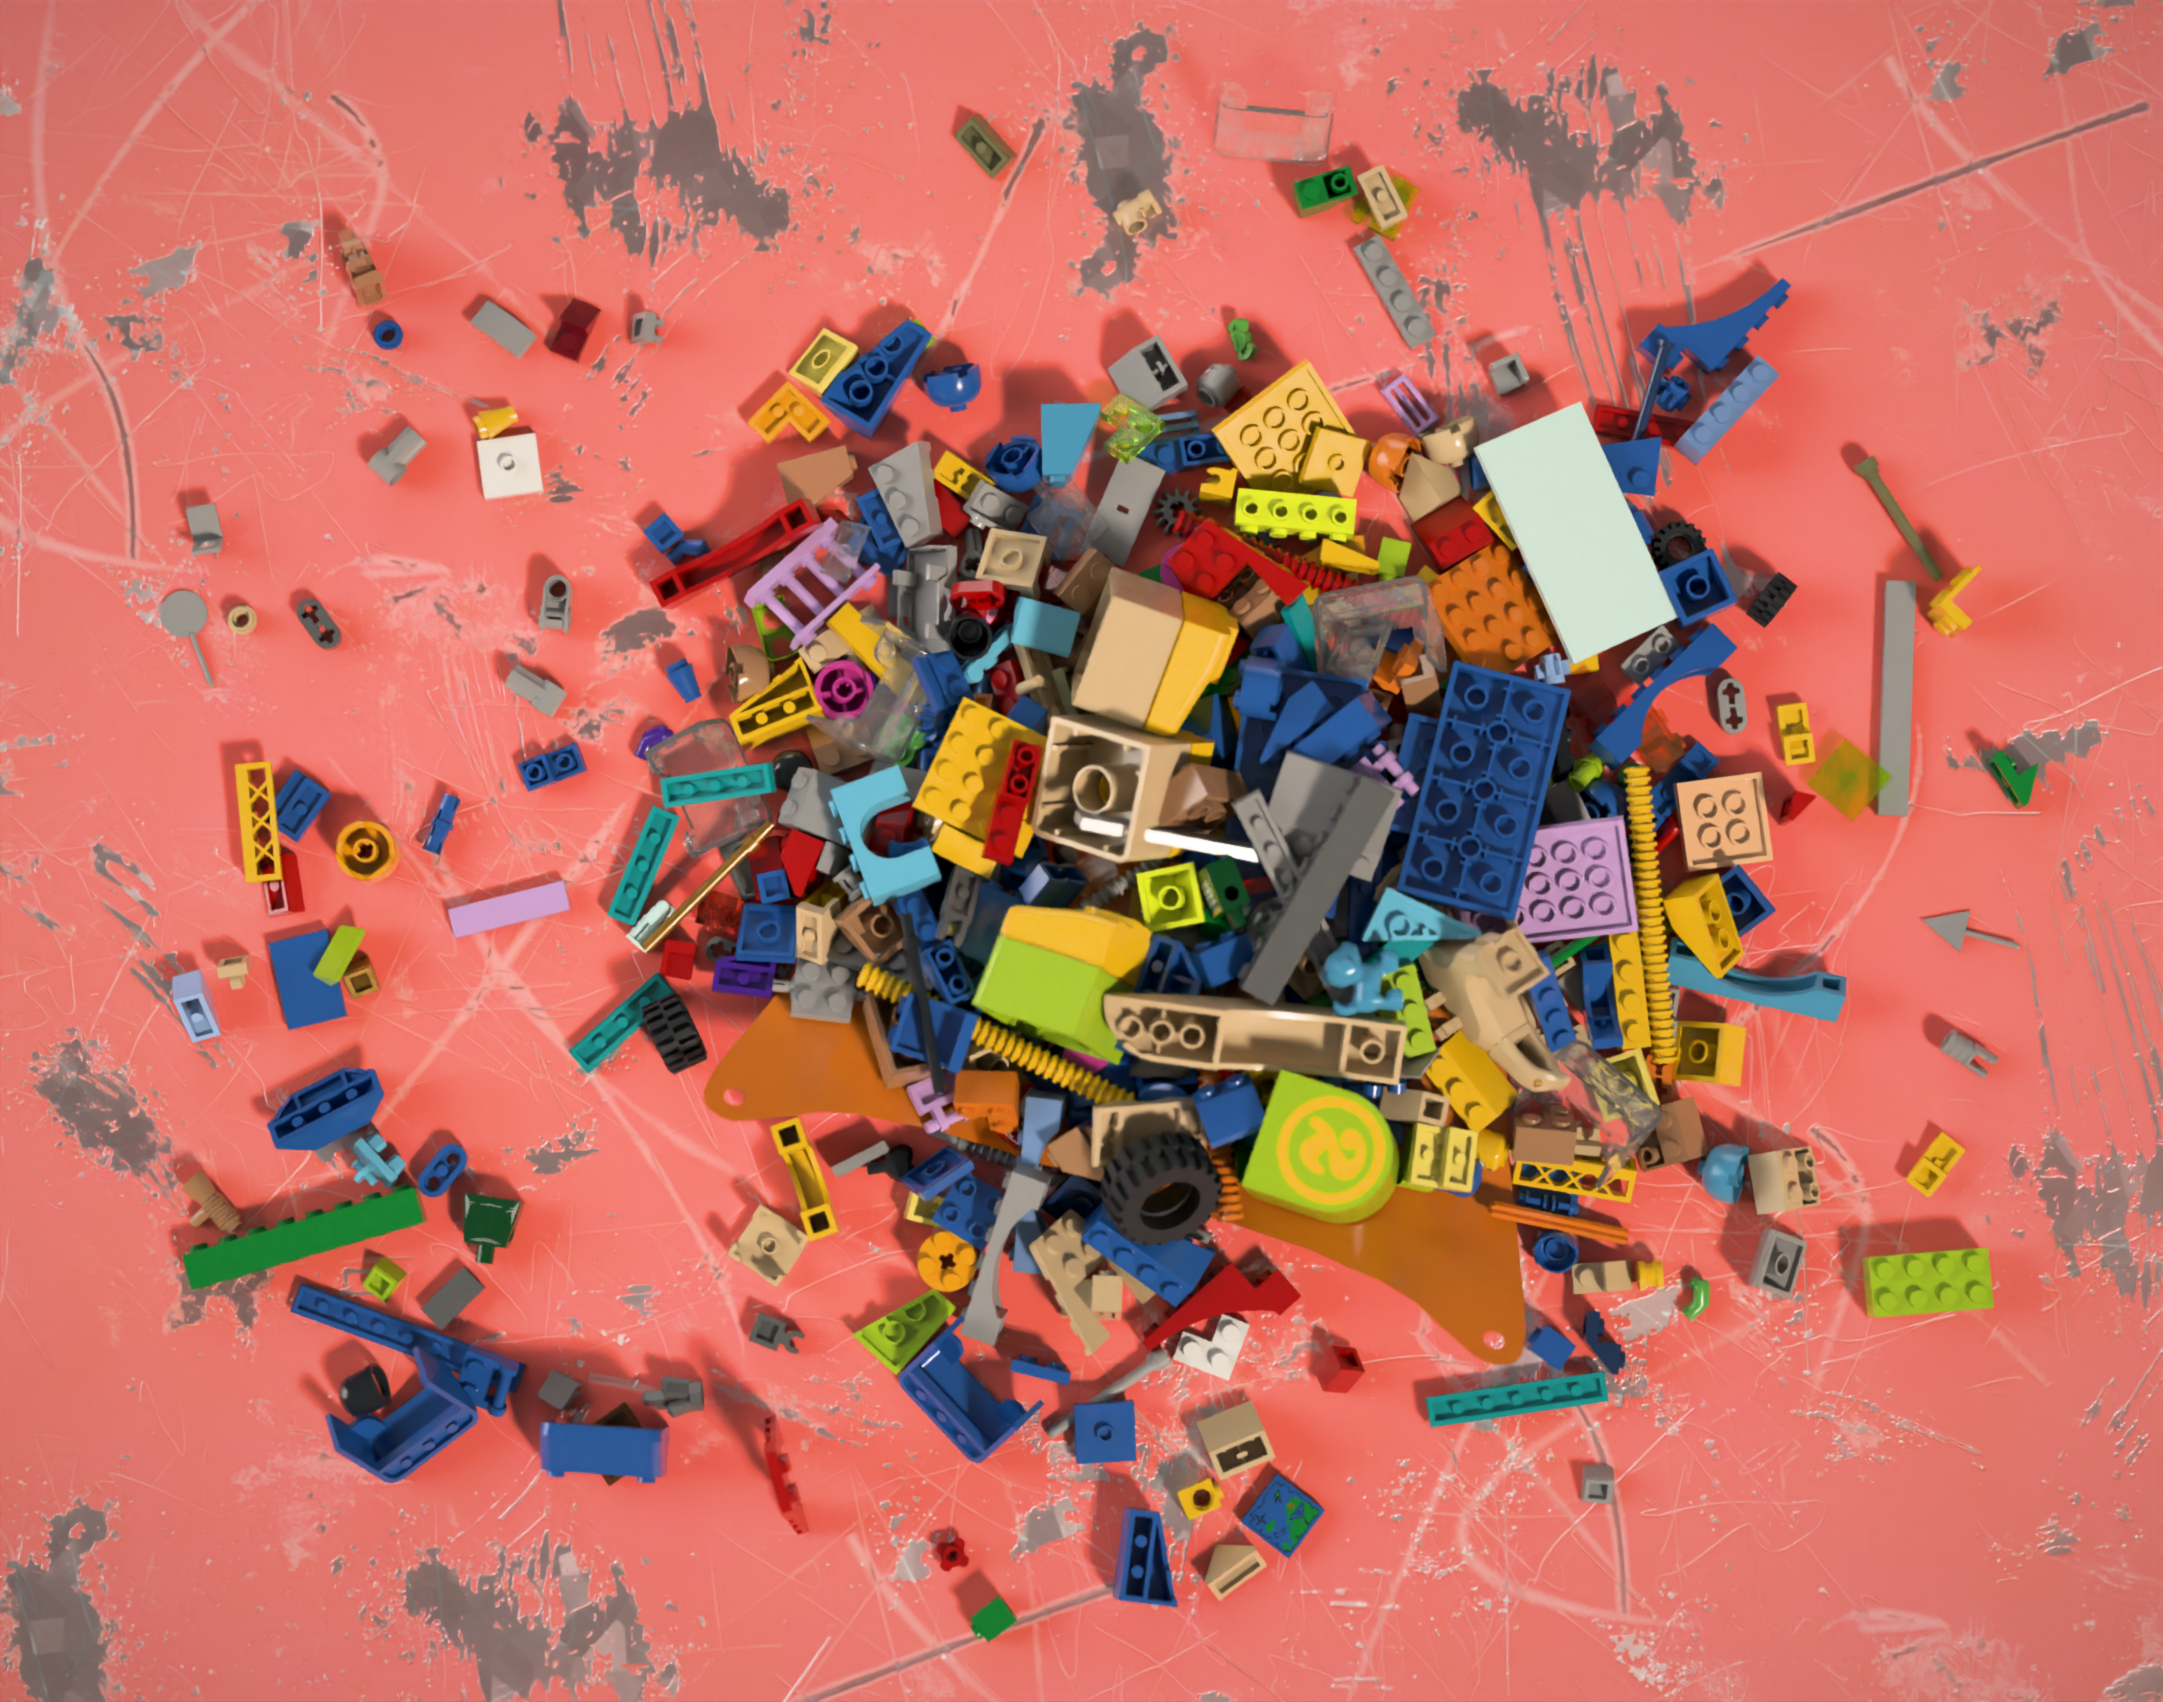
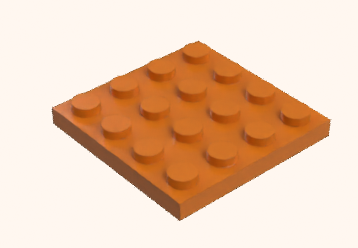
M1500 538L1418 589L1415 595L1463 663L1509 674L1560 641L1536 586L1529 580L1528 574L1521 570L1522 565Z

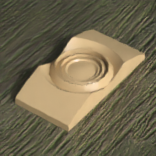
M1165 1097L1152 1101L1120 1100L1093 1106L1091 1166H1107L1112 1158L1115 1159L1117 1157V1152L1123 1147L1127 1148L1133 1140L1137 1138L1141 1140L1146 1138L1147 1134L1153 1132L1156 1134H1161L1162 1131H1172L1174 1134L1177 1131L1186 1133L1198 1139L1206 1149L1207 1134L1193 1097Z

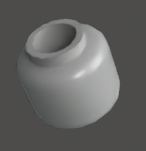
M1213 363L1196 381L1199 399L1209 407H1223L1240 388L1237 371L1228 364Z

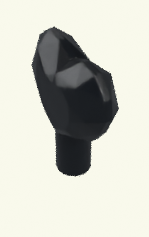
M907 1144L896 1145L886 1154L883 1161L866 1164L868 1175L886 1173L891 1179L902 1182L900 1178L915 1167L911 1163L913 1158L912 1148Z

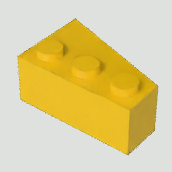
M802 657L794 661V665L782 675L776 676L772 680L773 682L761 694L757 692L729 715L744 752L826 719V716L822 713L823 709L818 705L814 695V686Z

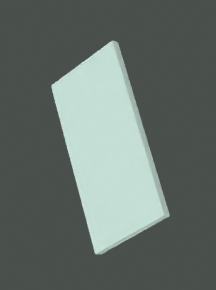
M1581 401L1473 448L1571 665L1678 618Z

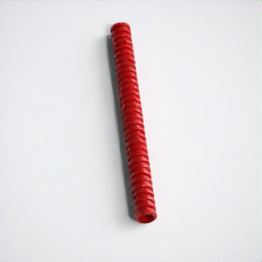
M1183 508L1180 510L1174 523L1173 533L1177 534L1180 532L1182 537L1190 536L1205 521L1204 516L1200 515L1197 517L1195 512L1189 514L1186 512L1187 509ZM1234 529L1232 531L1240 536L1242 541L1253 548L1256 547L1263 551L1265 556L1292 570L1291 573L1302 580L1309 581L1311 583V590L1317 588L1321 594L1326 592L1328 597L1334 595L1338 601L1341 599L1345 600V604L1351 602L1355 608L1361 606L1362 611L1368 609L1372 615L1378 613L1379 618L1383 619L1385 616L1389 622L1395 620L1397 625L1400 626L1402 623L1406 629L1412 627L1414 632L1421 631L1423 636L1429 634L1431 639L1438 638L1440 643L1447 640L1425 607L1420 609L1418 604L1411 605L1409 600L1403 602L1401 597L1394 598L1392 593L1386 595L1382 589L1379 591L1375 590V586L1369 588L1365 582L1359 584L1358 579L1352 581L1348 575L1342 577L1341 572L1335 574L1331 568L1325 570L1324 565L1318 567L1314 561L1308 563L1307 558L1303 557L1301 560L1297 554L1291 556L1289 551L1286 550L1284 553L1280 547L1274 549L1270 543L1267 546L1263 540L1257 542L1253 536L1248 538L1246 533L1240 535L1238 530Z

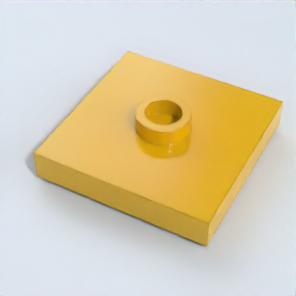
M1316 426L1298 482L1303 485L1353 497L1372 442L1365 438Z

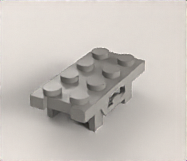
M926 545L909 548V551H907L906 571L893 570L892 585H898L897 628L892 629L891 643L905 645V660L911 666V662L917 656L922 658L926 657L927 654L952 650L948 642L949 626L956 617V609L949 603V596L952 585L956 583L957 546ZM904 593L910 595L908 599L911 611L908 620L909 625L904 626V618H906L908 613V605L906 600H904Z

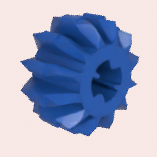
M924 704L921 707L925 715H918L916 717L919 721H923V725L919 726L917 730L922 733L926 732L923 741L926 743L932 742L933 747L939 748L957 710L947 712L943 710L934 714L931 705Z

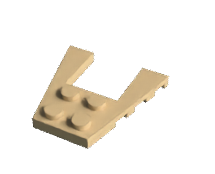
M1069 1209L1028 1247L1046 1281L1050 1279L1057 1293L1055 1298L1060 1306L1063 1305L1072 1321L1069 1324L1075 1336L1079 1334L1086 1347L1083 1351L1088 1357L1112 1335L1073 1290L1075 1286L1105 1259L1111 1268L1117 1272L1118 1276H1123V1282L1142 1304L1147 1302L1156 1293L1081 1240L1085 1219L1072 1209Z

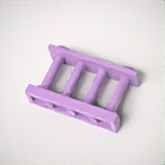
M831 517L823 523V527L815 530L752 586L744 598V602L751 609L759 602L762 605L766 604L796 634L790 645L793 651L801 644L804 647L810 644L817 636L815 633L817 629L860 590L868 591L878 581L876 575L881 566L876 562L866 571L835 541L837 537L834 534L839 525ZM821 547L824 550L828 549L858 579L847 590L815 559L816 555L814 553ZM798 567H807L837 599L825 608L795 578L796 574L794 571ZM779 584L783 587L787 586L817 616L806 627L774 596L775 592L773 590Z

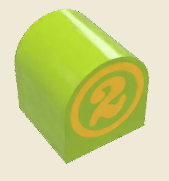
M1281 1069L1241 1186L1255 1199L1329 1223H1352L1374 1214L1391 1197L1400 1174V1153L1395 1137L1378 1109L1365 1098L1350 1091Z

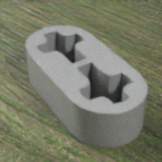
M1735 678L1724 679L1716 688L1718 721L1720 729L1724 733L1736 735L1743 731L1747 725L1745 693L1740 681ZM1727 684H1730L1732 689L1737 690V694L1732 697L1733 704L1730 705L1728 695H1723L1722 693L1727 688ZM1730 709L1734 710V717L1741 720V723L1736 725V729H1732L1731 724H1726V720L1731 716Z

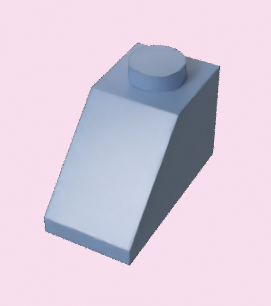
M202 970L172 977L173 1002L192 1043L220 1036L221 1030L212 994Z

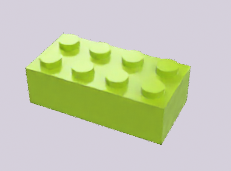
M1986 1247L1861 1257L1867 1317L1877 1318L1994 1308L1989 1251Z

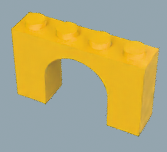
M796 1117L770 1126L779 1155L784 1158L802 1210L800 1215L809 1241H817L842 1232L804 1119Z

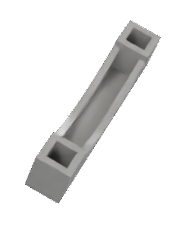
M1018 1163L1013 1171H1007L1002 1187L1006 1188L1004 1199L999 1197L993 1213L998 1216L995 1226L992 1224L989 1226L985 1237V1242H988L989 1245L986 1252H981L976 1265V1269H979L980 1273L978 1279L973 1278L967 1295L972 1298L969 1306L964 1305L960 1314L965 1319L962 1322L960 1334L992 1346L995 1345L1000 1337L1008 1313V1309L1002 1306L999 1293L998 1277L1003 1248L1014 1225L1031 1209L1038 1211L1043 1204L1052 1178L1051 1174Z

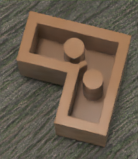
M1552 1105L1550 1108L1542 1107L1541 1117L1531 1113L1523 1114V1116L1515 1115L1511 1141L1512 1160L1573 1166L1577 1137L1573 1111L1562 1105Z

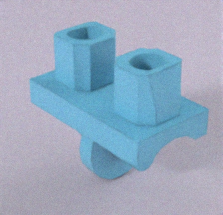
M378 1133L370 1136L365 1141L361 1137L354 1144L355 1147L352 1150L359 1158L352 1163V1166L358 1171L353 1179L357 1184L366 1179L371 1186L376 1184L379 1179L389 1190L396 1184L397 1178L405 1168L406 1163L396 1153L386 1162L378 1156L387 1146L385 1140Z

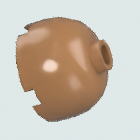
M739 644L730 645L727 648L725 670L726 675L730 674L732 684L727 685L728 692L733 703H745L757 692L761 694L769 685L770 680L775 678L773 662H768L765 653L756 646Z

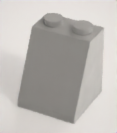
M798 767L797 772L792 778L791 788L786 801L781 806L778 823L825 843L828 841L853 852L851 844L844 845L838 829L844 827L840 817L834 818L828 801L833 800L830 790L848 783L816 769ZM879 813L874 815L865 827L863 842L866 848L874 832Z

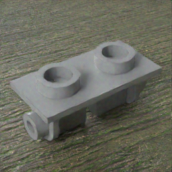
M1662 624L1620 664L1622 667L1620 671L1628 679L1631 677L1640 686L1681 645Z

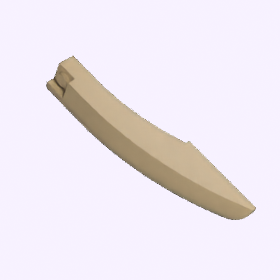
M1147 993L1104 994L1105 1016L1111 1031L1128 1051L1149 1061L1212 1070L1243 1069L1280 1072L1283 1069L1292 1073L1341 1077L1398 1085L1407 1033V1023L1405 1020L1376 1017L1374 1013H1355L1344 1017L1337 1016L1333 1008L1285 1002H1275L1272 1006L1263 1000Z

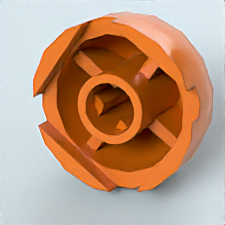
M1393 432L1381 437L1377 443L1373 442L1367 455L1369 459V472L1372 479L1383 488L1393 493H1398L1396 488H1402L1411 452H1421V441L1405 433Z

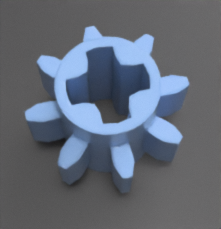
M1560 653L1538 657L1539 664L1533 667L1535 681L1542 680L1543 683L1553 686L1564 684V676H1568L1571 673L1569 660L1561 661Z

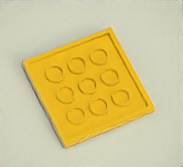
M1307 359L1301 361L1211 430L1236 469H1238L1249 489L1312 495L1319 489L1298 482L1316 426L1357 436L1314 367Z
M963 697L912 807L985 841V829L1013 740L1017 739L1043 747L1030 802L1026 806L1014 854L1015 857L1022 859L1034 833L1031 824L1048 737Z

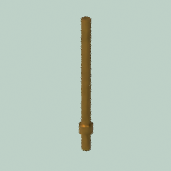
M767 819L752 835L748 834L741 841L742 845L640 946L649 954L750 853L753 855L761 847L760 843L776 827Z

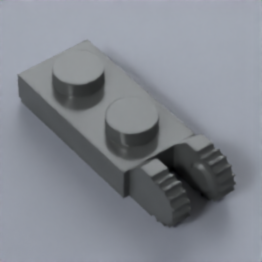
M958 864L952 867L939 915L941 919L937 925L936 938L944 939L951 922L958 925L954 932L952 945L956 947L962 945L968 926L972 922L983 879L982 875Z

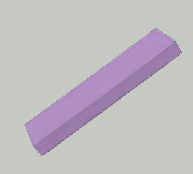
M563 880L448 909L454 938L457 939L571 910L565 881Z

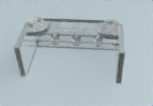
M1407 576L1329 591L1320 594L1313 603L1317 673L1338 675V663L1348 662L1357 655L1359 649L1358 637L1413 627L1415 640L1425 646L1426 660L1441 673L1447 672L1443 626L1429 586L1420 577Z
M862 616L860 622L880 635L874 649L875 659L886 668L859 719L845 713L837 716L834 721L810 714L806 716L805 720L836 741L879 762L892 764L900 759L920 721L916 717L925 714L921 706L924 704L930 705L911 662L917 656H920V658L926 657L927 654H932V652L890 622Z
M1574 1040L1569 1042L1554 1056L1561 1071L1570 1075V1083L1561 1090L1552 1089L1542 1092H1533L1521 1086L1509 1111L1515 1114L1532 1097L1547 1107L1559 1105L1564 1099H1567L1592 1122H1598L1599 1128L1609 1136L1602 1146V1156L1607 1163L1595 1184L1600 1189L1629 1162L1658 1125L1662 1112L1657 1103L1584 1041Z

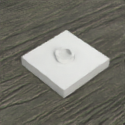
M535 433L477 441L485 500L544 492L537 436Z

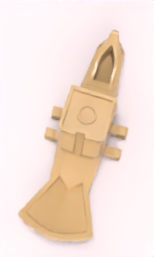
M1403 862L1391 868V871L1376 887L1373 898L1376 903L1385 886L1396 890ZM1414 899V900H1416V901H1418V902H1420V903H1422V904H1424V905H1426V906H1428V907H1430L1432 904H1434V903H1429V902H1425V901H1421V900ZM1434 904L1441 913L1452 917L1450 907ZM1513 928L1502 935L1490 931L1477 939H1440L1418 956L1426 981L1435 993L1424 1000L1427 1014L1443 1004L1453 1018L1434 1031L1440 1042L1460 1029L1468 1041L1487 1052L1489 1058L1508 1072L1520 1085L1533 1092L1550 1091L1552 1089L1561 1090L1570 1083V1075L1561 1071L1554 1055L1543 1042L1532 1023L1529 1022L1519 995L1550 974L1520 929Z

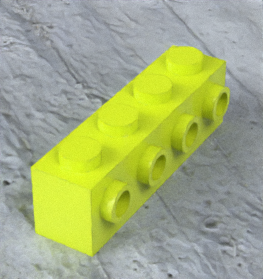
M1238 488L1234 529L1240 530L1241 534L1246 533L1247 535L1268 532L1270 533L1269 536L1274 538H1286L1288 534L1298 535L1299 539L1305 541H1316L1317 537L1329 538V540L1337 544H1345L1346 540L1351 541L1354 535L1357 499Z

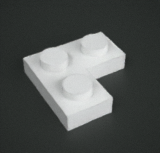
M1222 1314L1211 1341L1183 1331L1172 1359L1229 1381L1250 1324Z

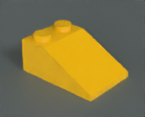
M1718 873L1686 878L1663 900L1664 913L1669 918L1672 929L1716 979L1722 978L1745 955Z

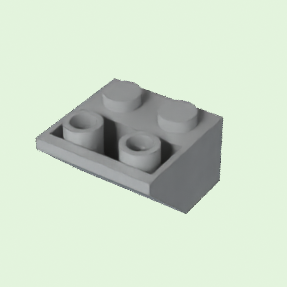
M1159 334L1131 349L1107 369L1136 420L1182 395L1188 389L1187 381Z

